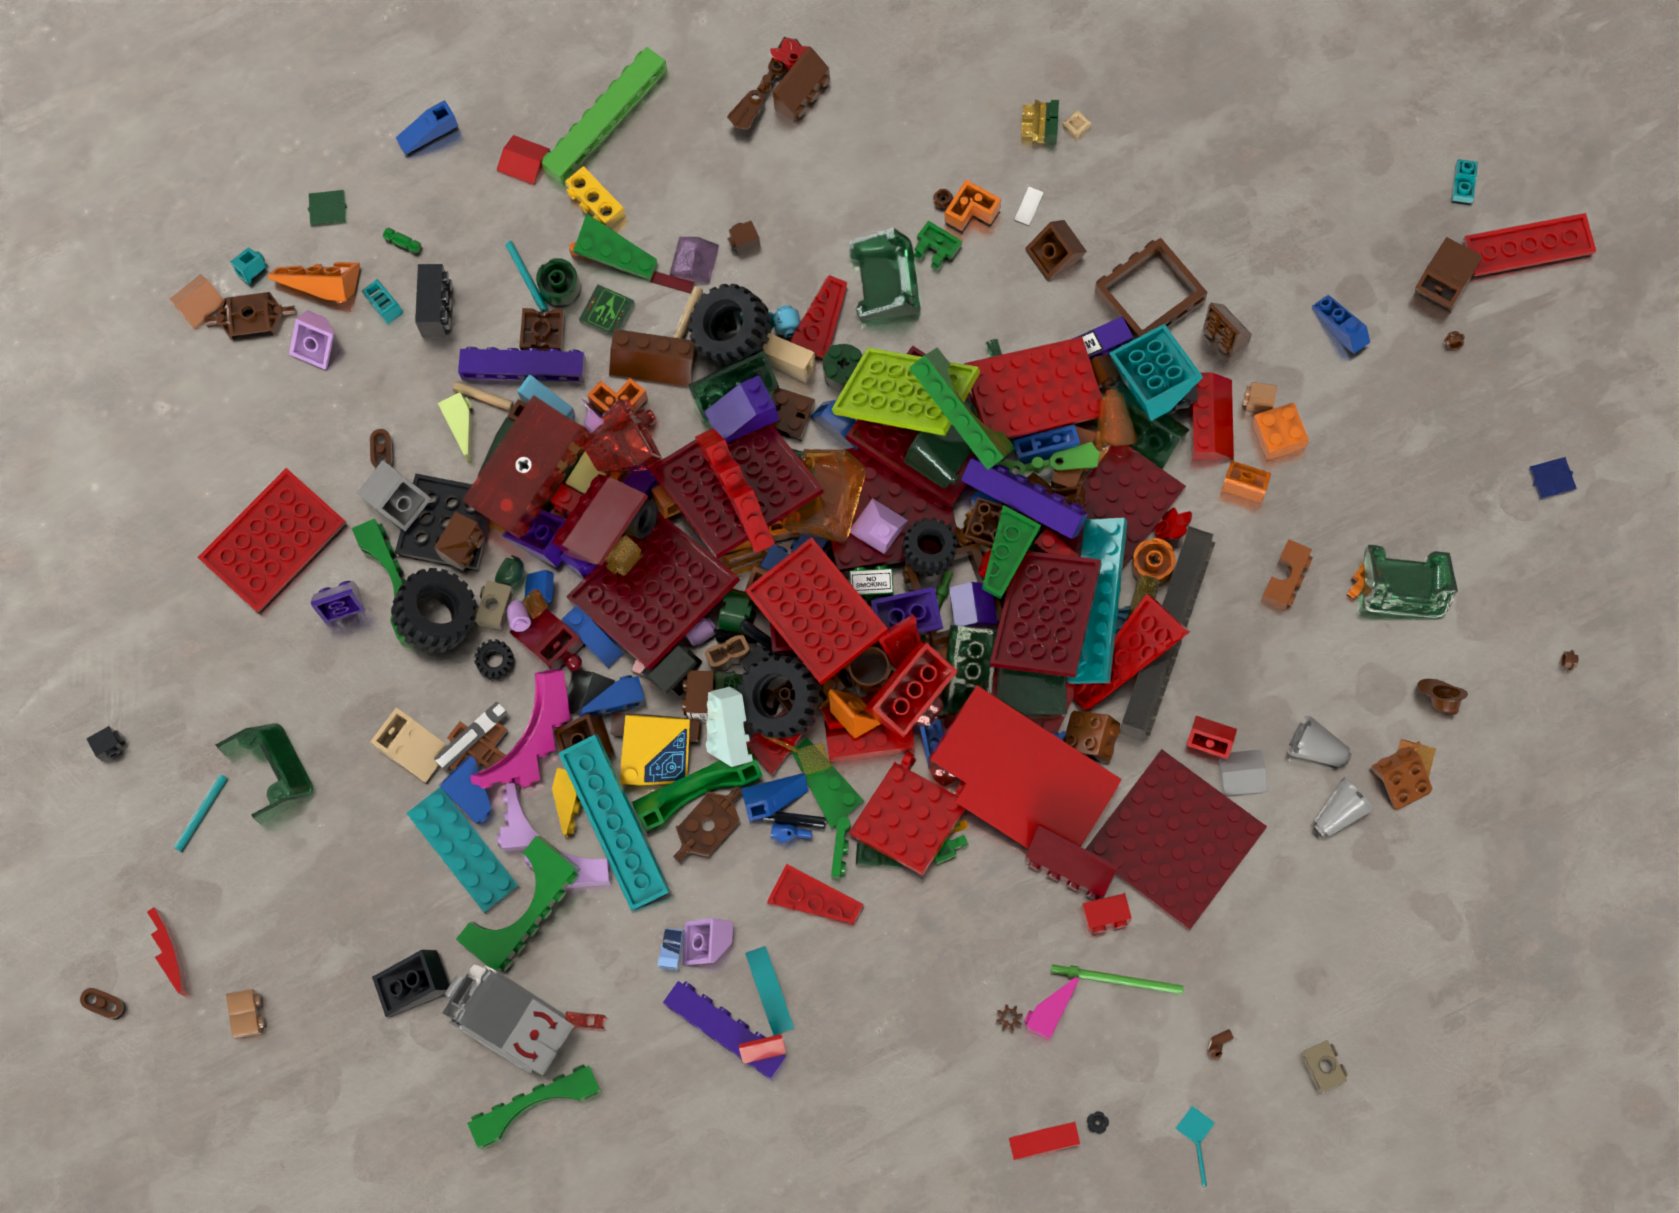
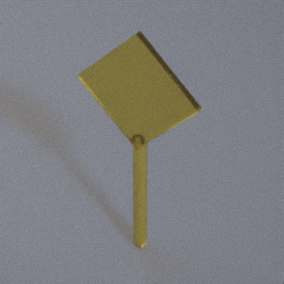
M763 736L797 753L805 776L831 768L823 742L797 749L779 739Z

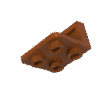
M1072 711L1063 741L1084 755L1093 756L1100 762L1109 764L1114 754L1116 738L1120 732V723L1108 714Z
M1410 746L1401 748L1395 754L1382 758L1372 765L1373 772L1383 780L1395 809H1400L1432 791V785L1422 758Z

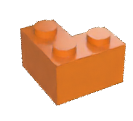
M965 180L945 211V222L960 231H963L972 215L991 224L1001 209V198Z
M631 378L617 392L600 380L587 394L589 403L620 429L648 399L646 390Z

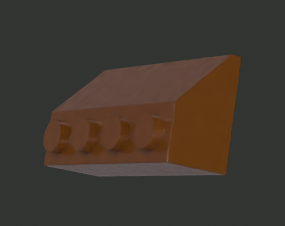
M614 329L610 349L609 376L691 388L698 350L694 347V343L691 340Z

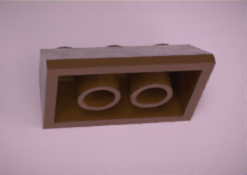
M810 46L772 91L774 109L793 122L797 117H801L805 113L809 102H813L817 98L821 87H825L830 81L829 67Z

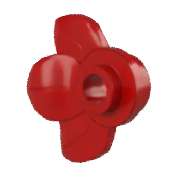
M786 38L783 40L780 48H771L770 53L776 61L783 62L786 68L790 70L809 46H799L795 39Z
M1175 507L1170 509L1162 521L1155 526L1156 537L1166 540L1169 538L1178 539L1185 535L1188 531L1186 527L1192 519V512L1188 511L1178 514Z

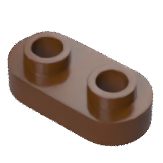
M376 429L370 435V460L375 469L380 464L379 460L385 458V462L390 466L393 462L392 438L385 429ZM380 439H385L384 443L379 444L378 441Z
M88 988L80 996V1003L85 1009L110 1019L119 1017L124 1010V1004L121 999L96 988ZM96 996V1002L91 1004L90 999ZM115 1004L116 1009L111 1012L110 1006Z

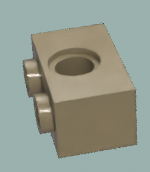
M488 580L486 585L482 586L480 591L481 602L475 610L477 612L475 621L478 626L503 631L507 618L506 609L514 595L511 586ZM489 603H498L496 608L488 609Z
M1328 1040L1301 1052V1056L1320 1094L1347 1082L1346 1077L1348 1073L1343 1064L1339 1065L1336 1058L1338 1056L1337 1050L1333 1044H1329ZM1325 1060L1331 1064L1330 1072H1325L1321 1069V1061Z

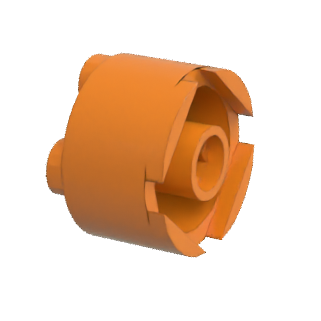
M1152 538L1151 540L1141 542L1135 549L1132 559L1133 575L1142 583L1145 581L1161 586L1167 582L1172 576L1176 564V556L1172 546L1159 538ZM1153 560L1157 561V563L1151 564L1150 562H1153Z

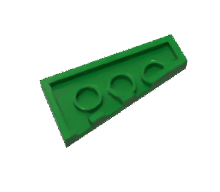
M586 213L573 253L651 280L658 259Z
M1004 505L982 586L983 590L1000 599L1041 527L1040 524Z
M808 738L791 751L800 771L805 774L809 788L831 830L837 826L839 818L848 817L864 803L860 795Z

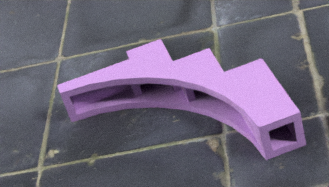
M515 783L506 784V790H503L504 803H507L508 811L504 812L505 824H509V826L500 827L501 833L497 834V842L504 852L522 851L527 848L535 836L539 835L533 830L525 817L520 804L518 787ZM560 851L581 868L578 872V879L574 884H569L566 889L611 884L610 864L607 859H587ZM524 855L525 864L529 865V868L534 871L530 861Z

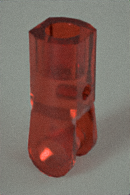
M566 1011L565 1020L573 1024L574 1027L604 1030L602 1025L603 1019L606 1018L605 1015ZM589 1017L594 1018V1025H588Z

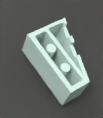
M731 687L708 692L707 752L731 767L753 761L752 754L748 755L746 742L750 741L749 734H745L743 722L746 721L742 694Z

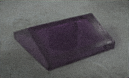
M679 237L669 274L680 278L710 283L719 245L700 237Z

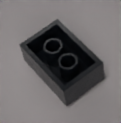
M418 264L415 323L422 337H447V330H450L451 323L450 318H448V311H451V298H448L449 291H452V280L449 279V273L445 271L443 264Z

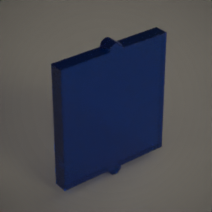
M1566 457L1529 467L1534 479L1533 485L1536 486L1540 499L1577 489L1572 477L1573 471H1570Z

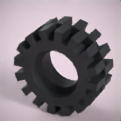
M490 639L488 643L485 644L483 642L482 647L478 646L476 649L478 652L474 655L476 659L474 660L475 665L481 675L486 676L487 679L493 678L498 680L499 677L503 679L505 674H510V669L513 670V663H515L514 655L505 642H500L498 639H495V641ZM493 652L500 653L503 658L502 663L497 667H490L487 664V657Z

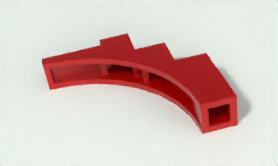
M714 428L695 436L702 456L706 459L726 492L753 551L757 553L774 545L775 543L762 515L755 493L747 484L739 464L733 459L725 439Z

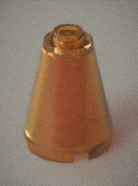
M1107 389L1106 394H1102L1095 446L1105 447L1107 444L1120 446L1137 443V436L1124 394L1119 392L1118 389Z

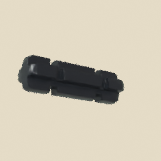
M717 629L716 641L725 642V640L742 634ZM744 635L748 643H756L750 636Z

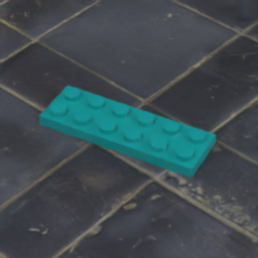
M441 787L406 813L485 914L519 888V885Z

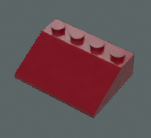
M598 474L591 481L586 493L580 497L575 509L568 514L566 522L556 532L552 543L568 557L601 566L648 496L610 476Z
M1041 826L1038 827L1025 857V861L1028 862L1027 865L1036 871L1042 869L1047 872V876L1056 881L1061 879L1067 882V887L1075 891L1080 889L1086 892V896L1092 900L1105 897L1118 869V866Z

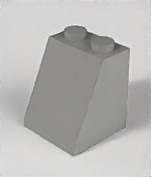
M383 460L357 492L371 506L404 531L409 528L432 499Z

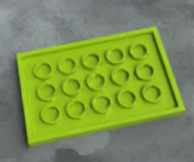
M869 347L865 350L832 407L834 415L943 436L947 434L952 425L909 369L911 365L922 357ZM949 362L948 371L950 379L964 402L980 374L979 368Z

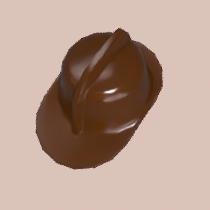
M1422 679L1417 683L1418 689L1431 697L1433 707L1445 713L1458 714L1462 700L1468 696L1466 690L1438 679Z

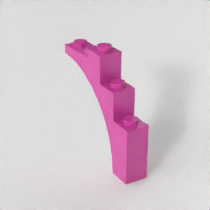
M550 669L535 673L534 706L529 723L513 749L499 762L486 770L470 775L471 784L479 785L480 788H489L495 782H511L520 784V787H528L533 785L532 782L540 780L537 757H544L548 755V752L555 751L552 728L561 727L563 722L571 721L563 670Z

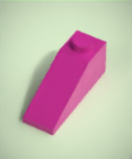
M1073 978L1038 1004L1034 1011L1029 1010L1024 1020L1027 1023L1026 1030L1050 1041L1079 979Z

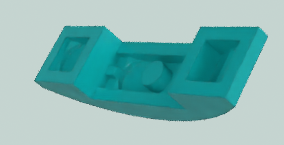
M766 946L746 952L745 955L773 1036L793 1030L794 1026Z

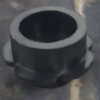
M1100 1111L1090 1114L1087 1118L1088 1129L1093 1133L1101 1134L1106 1131V1127L1109 1125L1108 1118Z

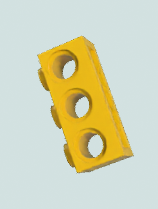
M584 166L565 181L567 194L573 200L576 198L580 202L579 206L585 213L589 212L593 218L608 228H611L626 216L623 206ZM578 184H585L582 188H576ZM591 198H598L595 202L589 201ZM606 211L612 212L609 216L602 215Z

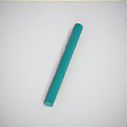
M512 241L507 242L505 246L541 312H546L548 307Z
M219 774L173 848L180 852L182 851L227 777Z

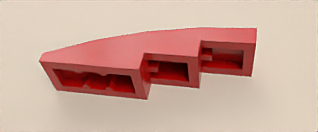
M153 907L147 911V914L158 930L152 933L151 936L162 951L155 959L176 991L184 996L187 994L179 950L161 912Z

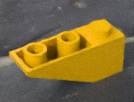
M557 768L552 792L563 836L569 840L570 834H574L576 822H574L575 813L579 814L581 801H579L567 771Z

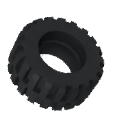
M721 284L719 288L713 287L709 289L710 292L708 294L704 293L700 297V302L695 303L694 313L691 312L689 319L692 322L688 324V330L691 332V342L694 343V347L702 355L717 365L735 367L736 364L738 366L745 365L747 360L751 362L756 358L755 355L757 353L760 354L764 350L762 348L764 343L767 344L769 341L767 335L771 333L772 326L768 324L772 321L771 315L767 313L769 309L759 297L738 284H730V286L728 284ZM742 310L743 322L738 333L729 340L718 341L717 331L721 320L732 311Z
M429 568L427 572L425 569H421L416 574L412 573L402 583L394 597L391 614L393 615V625L398 626L397 633L399 636L403 635L405 637L404 641L407 644L412 643L415 645L414 648L418 650L424 648L429 653H433L434 650L441 653L445 652L447 648L449 650L455 648L457 644L464 640L476 619L477 612L475 610L477 603L476 600H472L475 596L473 591L467 589L468 584L464 580L461 582L458 579V575L455 573L451 575L445 569L437 571V568ZM430 597L441 601L449 609L452 621L434 623L427 620L418 610L416 600Z
M771 655L769 658L763 657L758 659V664L752 663L748 667L749 673H743L741 679L744 681L742 684H738L737 690L740 691L743 697L746 721L744 722L747 726H753V731L762 733L766 737L792 738L796 737L797 734H803L807 731V726H813L816 722L813 718L820 715L821 709H818L819 703L823 704V697H820V692L823 691L821 684H817V679L800 659ZM783 676L789 679L794 687L795 702L788 714L783 717H775L766 706L765 693L772 680Z

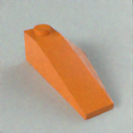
M334 262L332 267H322V264H315L306 269L302 265L277 267L268 274V279L325 300H335L337 303H343L355 293L360 263Z

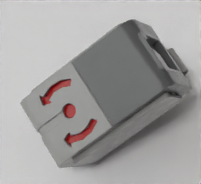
M473 963L465 978L462 979L456 975L445 992V995L451 998L442 1014L451 1019L450 1024L529 1073L533 1070L541 1075L545 1074L555 1058L556 1052L561 1048L574 1027L573 1024L565 1020V1014L497 970L486 965L483 968Z

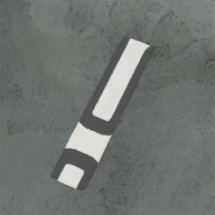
M495 702L444 748L434 760L443 770H446L507 714V711L498 702Z

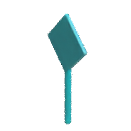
M1192 1106L1175 1129L1196 1144L1202 1185L1206 1186L1207 1182L1200 1143L1214 1126L1215 1122Z

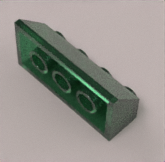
M764 350L688 384L691 399L703 422L708 421L705 411L742 382L760 376L768 392L779 388Z
M1119 384L1111 391L1104 403L1107 415L1095 419L1093 423L1116 440L1118 438L1161 469H1164L1190 430L1166 413L1151 421L1130 390L1122 384Z
M950 625L946 661L957 670V673L942 690L939 711L958 713L976 685L991 694L994 667H991L990 660L997 631Z

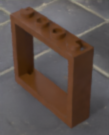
M1161 237L1156 241L1152 240L1147 243L1144 250L1140 253H1133L1129 257V261L1123 265L1122 263L1118 264L1107 277L1104 275L1096 282L1095 293L1116 318L1123 316L1134 339L1163 324L1168 328L1205 301L1208 292ZM1159 251L1194 293L1142 330L1107 288Z
M978 543L957 548L954 560L968 556L977 581L983 583L984 577L978 574L983 558ZM905 563L902 574L904 583L909 585V592L921 590L916 573L911 570L912 565L907 566ZM993 595L997 625L952 628L939 633L934 631L923 635L924 638H926V641H929L931 647L971 636L976 631L982 633L998 628L1002 614L998 597Z

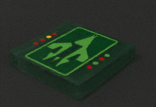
M597 284L579 321L613 336L614 329L621 330L635 302L626 296Z

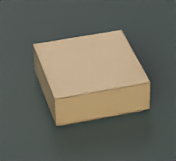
M1079 110L1063 122V126L1076 139L1092 125Z

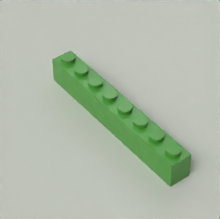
M648 47L638 52L630 66L627 65L623 69L621 76L610 83L608 90L604 94L598 96L592 108L587 109L583 113L582 119L571 126L569 133L564 138L562 137L558 140L552 152H548L543 157L542 166L544 171L563 185L667 70L666 61Z

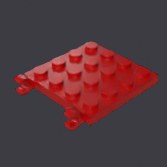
M906 751L901 764L893 763L850 829L849 835L923 876L965 811L964 807L954 801L965 785V782L961 781L956 793H951L911 771L910 768L916 761L914 758L915 754Z

